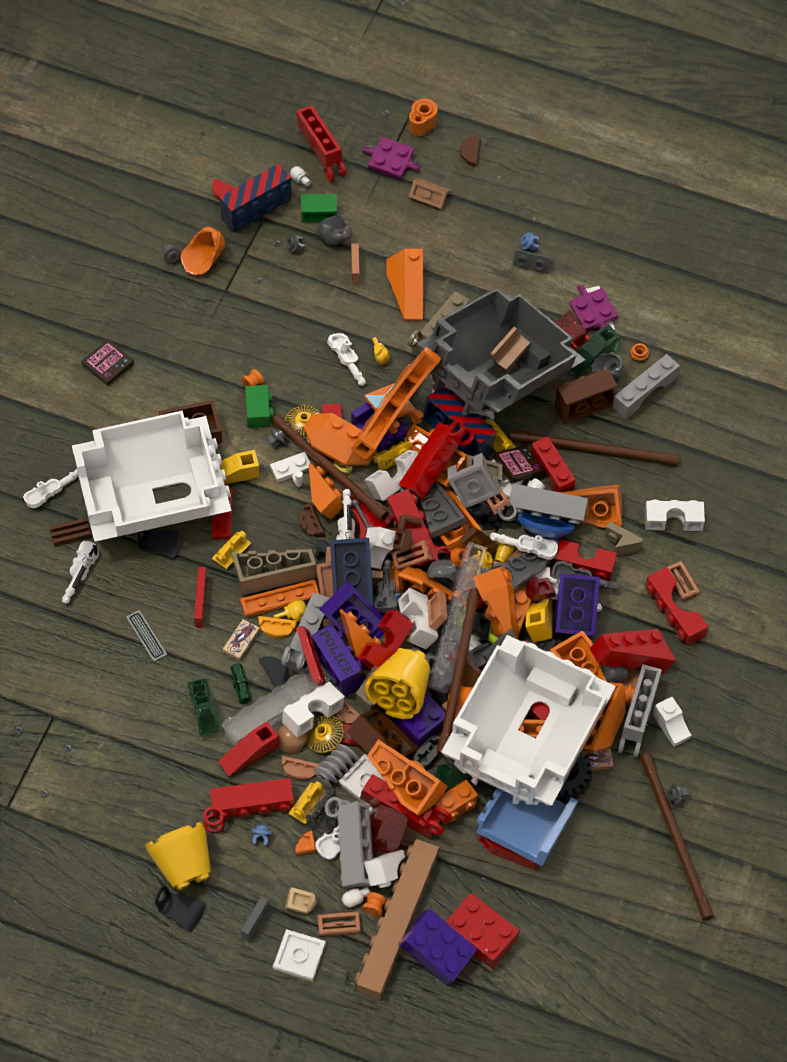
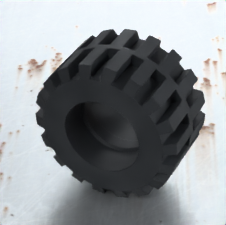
M580 752L574 763L578 767V775L572 781L564 782L557 798L565 797V800H570V797H574L576 799L578 794L581 793L583 795L585 789H589L590 781H592V768L584 752Z

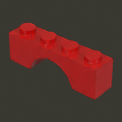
M665 567L647 576L645 589L655 599L658 609L664 612L669 625H673L678 638L681 641L683 640L686 646L707 636L709 626L699 612L684 611L673 602L672 594L676 590L677 580L670 570Z

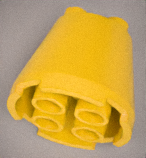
M397 649L387 661L370 675L365 684V692L371 703H377L380 707L387 710V715L399 719H410L420 712L424 703L430 675V665L425 659V654L421 651Z
M203 822L196 823L197 826L195 828L188 825L162 835L155 844L153 841L145 844L152 860L173 888H177V891L189 887V882L196 880L199 883L207 880L209 873H211L206 830Z

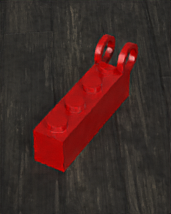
M311 105L297 110L298 127L324 165L323 169L329 182L334 181L333 172L330 167L334 164L337 165V169L342 177L347 176V171L342 161V150L314 107Z
M456 420L450 426L438 423L398 486L403 490L409 489L411 494L414 493L419 499L423 500L458 445L466 446L470 444L474 438V432L470 428L465 429L466 425L462 420ZM461 424L459 431L453 430L457 425ZM466 433H470L469 438L466 441L461 442L462 437Z
M409 489L387 497V504L397 527L399 518L403 514L422 519L421 526L406 523L405 530L412 532L411 545L427 540V547L430 548L429 555L432 556V559L416 564L415 567L423 569L430 566L432 562L439 560L437 556L440 554H446L451 561V549L446 546L438 547L437 544H433L429 527L426 528L424 521H426L422 510L418 511L416 504L418 502L415 494H411ZM422 546L410 550L409 553L411 554L419 550H422ZM424 554L413 557L412 560L424 557Z
M374 774L370 776L360 795L361 800L428 839L433 834L439 836L443 834L444 829L439 824L440 821L450 822L452 819V815L441 807L430 808L418 816L400 803L386 781Z
M286 778L210 789L212 807L207 808L203 813L204 827L210 833H218L224 828V820L230 817H247L250 814L256 813L264 815L271 811L285 812L292 809L294 799L291 779ZM211 818L219 819L217 822L208 821ZM208 826H210V827L219 826V827L216 828V829H211V828H209Z

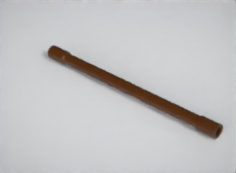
M276 415L272 419V424L286 434L346 489H349L378 519L384 521L388 518L389 512L368 496L318 450L312 448L311 444L280 415Z
M511 429V441L534 443L549 437L556 447L656 461L678 466L679 454L659 453Z
M475 588L469 589L467 608L442 733L437 748V754L440 756H445L441 751L453 730L476 609L480 599V593Z
M645 753L639 759L645 774L648 776L696 899V905L703 921L710 920L714 917V914L692 864L658 777L650 753Z

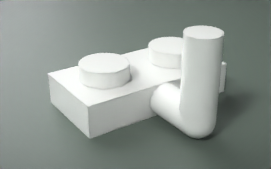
M302 452L270 464V469L277 483L292 478L297 487H302L303 474L309 472L310 461L306 453Z

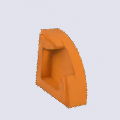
M312 831L305 833L298 841L296 856L316 852Z

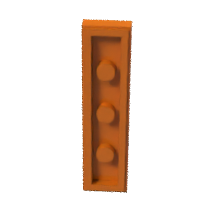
M314 579L241 598L240 602L245 618L283 609L284 606H288V604L295 600H302L305 603L309 602L313 592L320 593Z

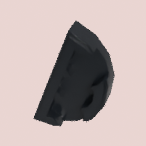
M483 501L466 508L472 518L484 516L492 511L490 506Z
M265 656L259 658L261 666L277 692H279L287 682L288 671L286 666L282 665V661L275 657Z

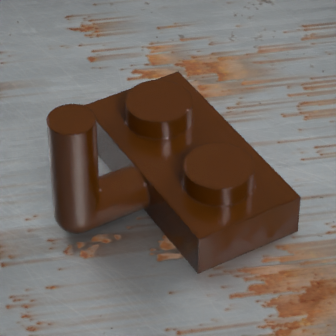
M404 514L401 515L397 529L389 527V530L396 531L393 548L408 551L412 543V532L405 530L406 523L421 526L422 519Z
M474 526L460 538L462 544L468 547L466 551L469 557L474 552H478L479 548L489 552L491 555L499 547L497 542L492 541L490 537ZM470 558L468 559V562L465 564V567L468 572H472L474 570V566Z

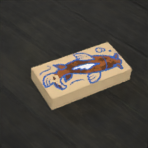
M242 619L224 646L223 653L240 661L259 633L260 628Z

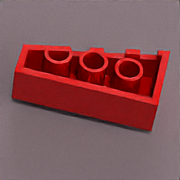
M658 629L602 634L589 648L597 663L605 666L619 668L622 665L634 670L635 668H642L644 664L662 669L661 674H664L676 662L675 657Z

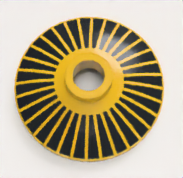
M298 406L287 414L286 421L303 438H307L303 427L312 414L320 412L310 406Z
M333 716L318 718L313 722V728L307 731V744L317 753H328L334 750L344 737L342 723Z

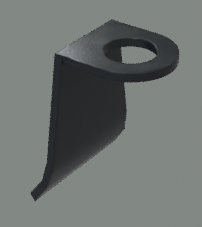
M144 530L141 531L140 540L139 532L135 533V540L139 550L161 554L173 559L180 548L181 533L175 530L145 532Z
M162 886L155 897V905L158 911L179 923L188 931L196 926L205 909V902L192 897L171 893L167 886ZM164 891V896L159 902L160 894Z

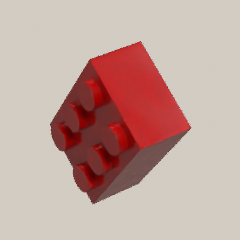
M472 893L445 921L477 948L473 955L491 969L498 964L519 939L520 930Z

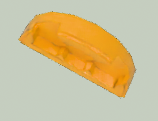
M259 616L261 631L274 639L289 636L295 631L297 621Z

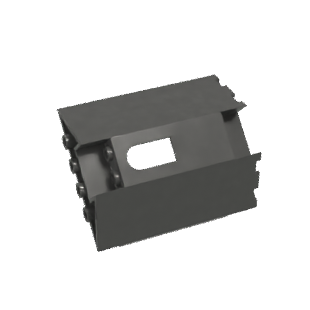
M497 288L437 320L433 334L417 343L419 350L423 351L425 347H428L441 357L439 363L429 373L434 381V385H432L433 390L436 392L447 385L466 402L462 415L469 413L482 414L491 411L493 413L499 412L585 361L581 355L570 347L573 338L522 295L517 294L511 298ZM516 327L519 334L528 340L531 346L516 362L519 366L517 372L511 375L506 374L496 379L488 372V370L497 366L493 362L490 353L510 330Z

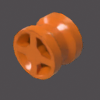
M256 369L251 370L248 376L245 375L241 378L244 386L265 384L264 378Z
M369 892L367 894V903L363 905L362 910L371 916L380 917L383 913L382 907L386 905L387 899L378 893Z

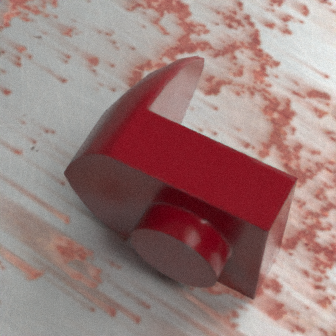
M532 577L527 584L525 593L530 599L536 601L554 597L555 590L548 578L538 579V577Z

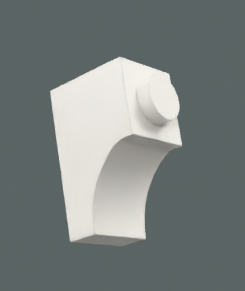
M382 527L367 529L366 538L370 539L372 569L381 570L387 553L393 549L396 531Z
M670 697L655 705L653 717L673 747L691 739V733L684 722L683 712L673 697Z
M403 850L386 853L364 862L370 886L379 884V888L391 885L392 880L398 878L397 870L399 863L405 858Z

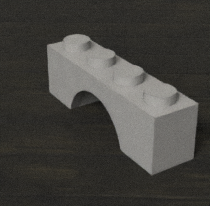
M666 354L614 396L612 408L626 420L639 409L644 399L654 389L660 386L665 388L678 378L680 365Z

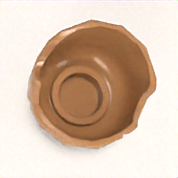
M285 725L280 727L277 734L279 736V748L288 754L300 752L308 738L307 732L297 738Z

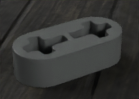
M430 736L414 754L413 761L419 762V758L422 759L427 755L426 762L422 761L420 763L425 770L439 757L437 747L431 750V743H439V736Z

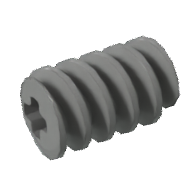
M339 744L336 750H333L331 755H328L325 761H322L320 766L315 768V774L323 785L332 788L330 781L336 784L338 781L335 776L342 778L341 770L344 772L348 771L346 764L352 767L354 764L351 759L358 761L359 758L349 747Z

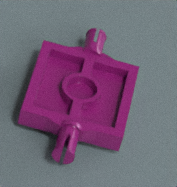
M381 137L379 144L374 149L364 146L362 151L372 155L368 164L369 169L398 179H402L404 172L408 168L419 171L421 166L411 162L415 152L414 147Z
M583 284L579 285L577 289L581 296L570 300L569 305L584 332L600 329L603 337H606V334L607 336L610 335L606 325L617 320L618 315L604 289L600 288L593 292H587Z

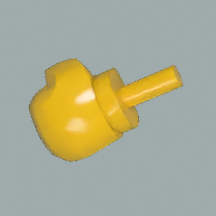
M374 337L372 340L374 342L376 361L380 365H386L390 361V352Z
M295 600L288 604V606H284L285 611L275 614L274 618L287 616L288 620L293 619L299 623L307 606L304 601Z

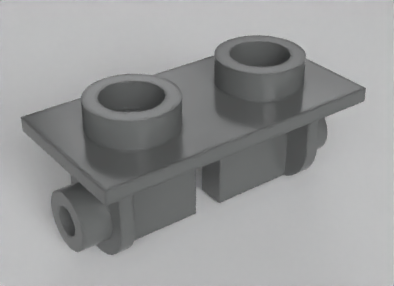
M516 249L513 265L548 274L552 258L548 255L543 256L523 251V249Z

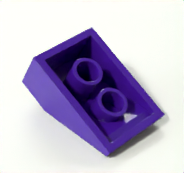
M347 581L319 609L345 635L340 615L341 609L345 613L350 611L358 619L356 623L359 626L363 624L370 631L368 635L372 639L376 637L379 640L384 635V632L377 627L383 616Z

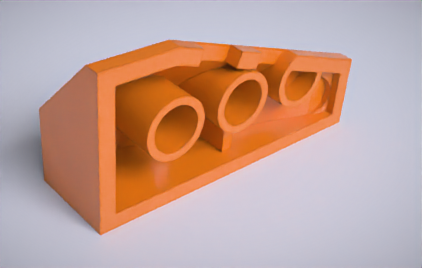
M403 249L386 259V276L398 301L404 321H423V249Z
M413 424L403 440L409 441L411 449L419 454L431 433ZM456 449L436 481L446 487L451 486L448 481V467L457 465V472L467 468L468 455Z
M620 485L559 492L589 499L585 522L580 521V523H588L606 528L611 521L618 526H622Z
M449 487L443 488L464 515L466 523L439 535V537L449 549L462 548L466 550L468 547L462 544L460 538L473 526L481 532L482 530Z
M406 567L399 572V593L402 595L411 588L427 595L430 600L441 590L446 593V603L458 607V614L467 608L466 601L434 578L429 579L427 573L421 569Z
M498 567L473 577L483 601L487 600L490 604L491 616L500 622L498 627L501 634L503 635L508 629H513L514 638L518 640L514 592L510 571L505 567Z
M583 631L550 649V652L554 653L556 657L562 660H569L581 669H588L597 678L606 681L601 665L597 663L589 649L593 643Z
M379 739L367 755L390 789L395 793L400 803L418 816L437 804L448 788L442 781Z

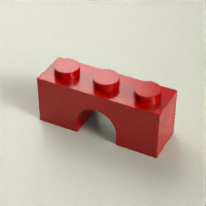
M545 437L532 443L531 452L541 466L545 468L552 491L565 492L574 490L576 479L550 438Z
M560 539L554 565L558 561L572 563V567L575 569L589 570L594 577H600V579L607 581L611 580L616 552L598 548L595 557L584 559L578 554L579 543Z
M397 610L387 611L377 626L385 634L384 644L380 646L376 642L367 643L357 660L372 672L376 671L397 649L401 648L402 642L410 635L414 624Z

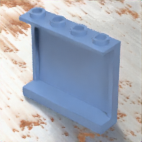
M496 788L492 796L494 800L489 799L484 809L486 813L481 812L476 822L479 824L476 833L543 866L573 815L578 800L571 797L567 805L556 799L552 805H546L540 801L538 805L526 804L525 801L512 804L513 795Z

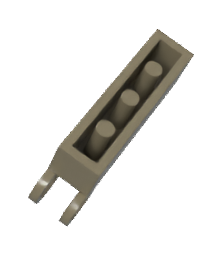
M455 291L421 331L415 330L408 340V346L413 347L412 353L418 356L422 352V350H419L417 343L433 334L437 320L470 303V300Z

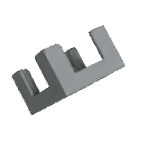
M482 453L473 457L474 465L458 472L457 465L448 467V481L465 509L499 494V481L496 476L491 477L487 470L486 459Z

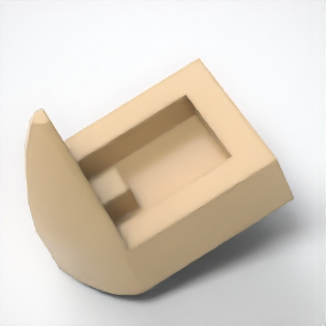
M293 887L289 889L285 909L308 914L316 907L317 900L314 893Z

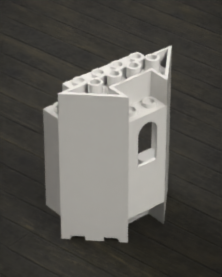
M183 411L92 430L94 441L72 445L94 541L231 511L228 497H231L229 486L224 485V481H226L224 469L220 470L219 465H222L220 454H216L215 450L218 449L216 438L212 439L206 416L188 420V417L184 418ZM181 483L187 484L191 488L189 496L159 504L155 503L152 491Z
M507 635L502 645L496 646L453 723L452 733L441 752L446 757L454 759V765L463 774L468 773L472 776L471 782L475 786L480 779L513 795L512 804L525 801L526 804L538 805L540 801L546 805H552L616 686L597 678L588 669H581L569 660H562L552 652H545L539 649L533 643L521 642ZM541 702L549 707L550 713L535 739L518 730L531 706Z

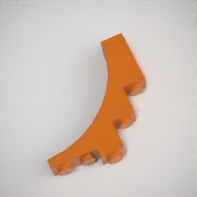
M425 347L415 360L402 371L392 389L380 402L375 413L363 426L351 448L354 452L365 460L368 459L376 450L404 405L441 360L440 356L428 347Z

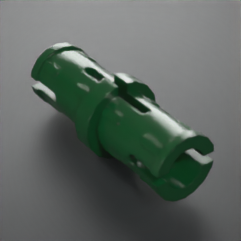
M241 663L233 664L230 666V670L233 675V687L237 691L239 703H248L251 701L248 690L249 682L245 678L243 665Z

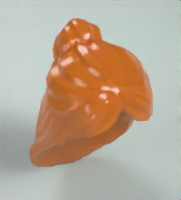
M212 227L203 228L182 251L180 258L186 273L198 276L210 270L215 260L225 249V238L219 230Z

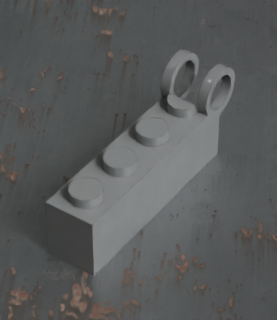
M513 483L509 502L513 506L514 512L510 517H504L503 510L501 511L499 508L498 514L505 521H513L519 513H523L526 510L531 511L533 516L542 517L543 514L550 515L549 519L561 521V518L569 519V523L579 525L580 521L585 522L589 499Z
M313 592L298 627H306L311 635L324 628L323 620L328 618L319 609L330 598ZM296 631L291 645L287 646L284 651L281 664L289 670L304 674L308 663Z
M642 665L624 725L618 753L622 754L625 741L629 739L637 742L633 757H638L662 669Z
M332 797L326 802L325 812L329 817L337 818L339 824L338 838L340 842L339 858L341 862L342 886L350 889L368 887L370 883L364 862L373 859L369 805L358 801L351 803L347 800ZM337 801L335 814H332L330 812V805L332 802Z

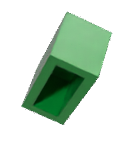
M337 194L301 195V223L321 222L337 215Z
M268 385L245 386L248 428L270 427V419H273V408H269V403H272V392H268Z

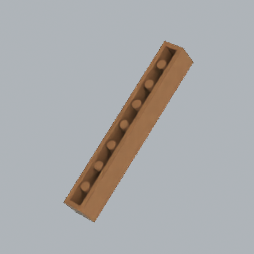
M418 839L415 840L414 845L410 844L406 854L408 860L406 863H402L399 871L401 877L399 881L395 880L392 892H394L392 899L388 898L384 908L386 914L379 919L377 925L379 929L378 934L372 936L369 945L372 947L369 954H365L362 962L364 968L362 972L357 973L354 983L357 984V992L381 1000L402 948L398 943L410 928L438 858V846Z

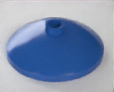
M520 513L518 515V521L527 531L545 539L561 538L571 534L575 529L572 523L563 519L561 521L549 519L550 516L542 515V517L533 516L531 513Z

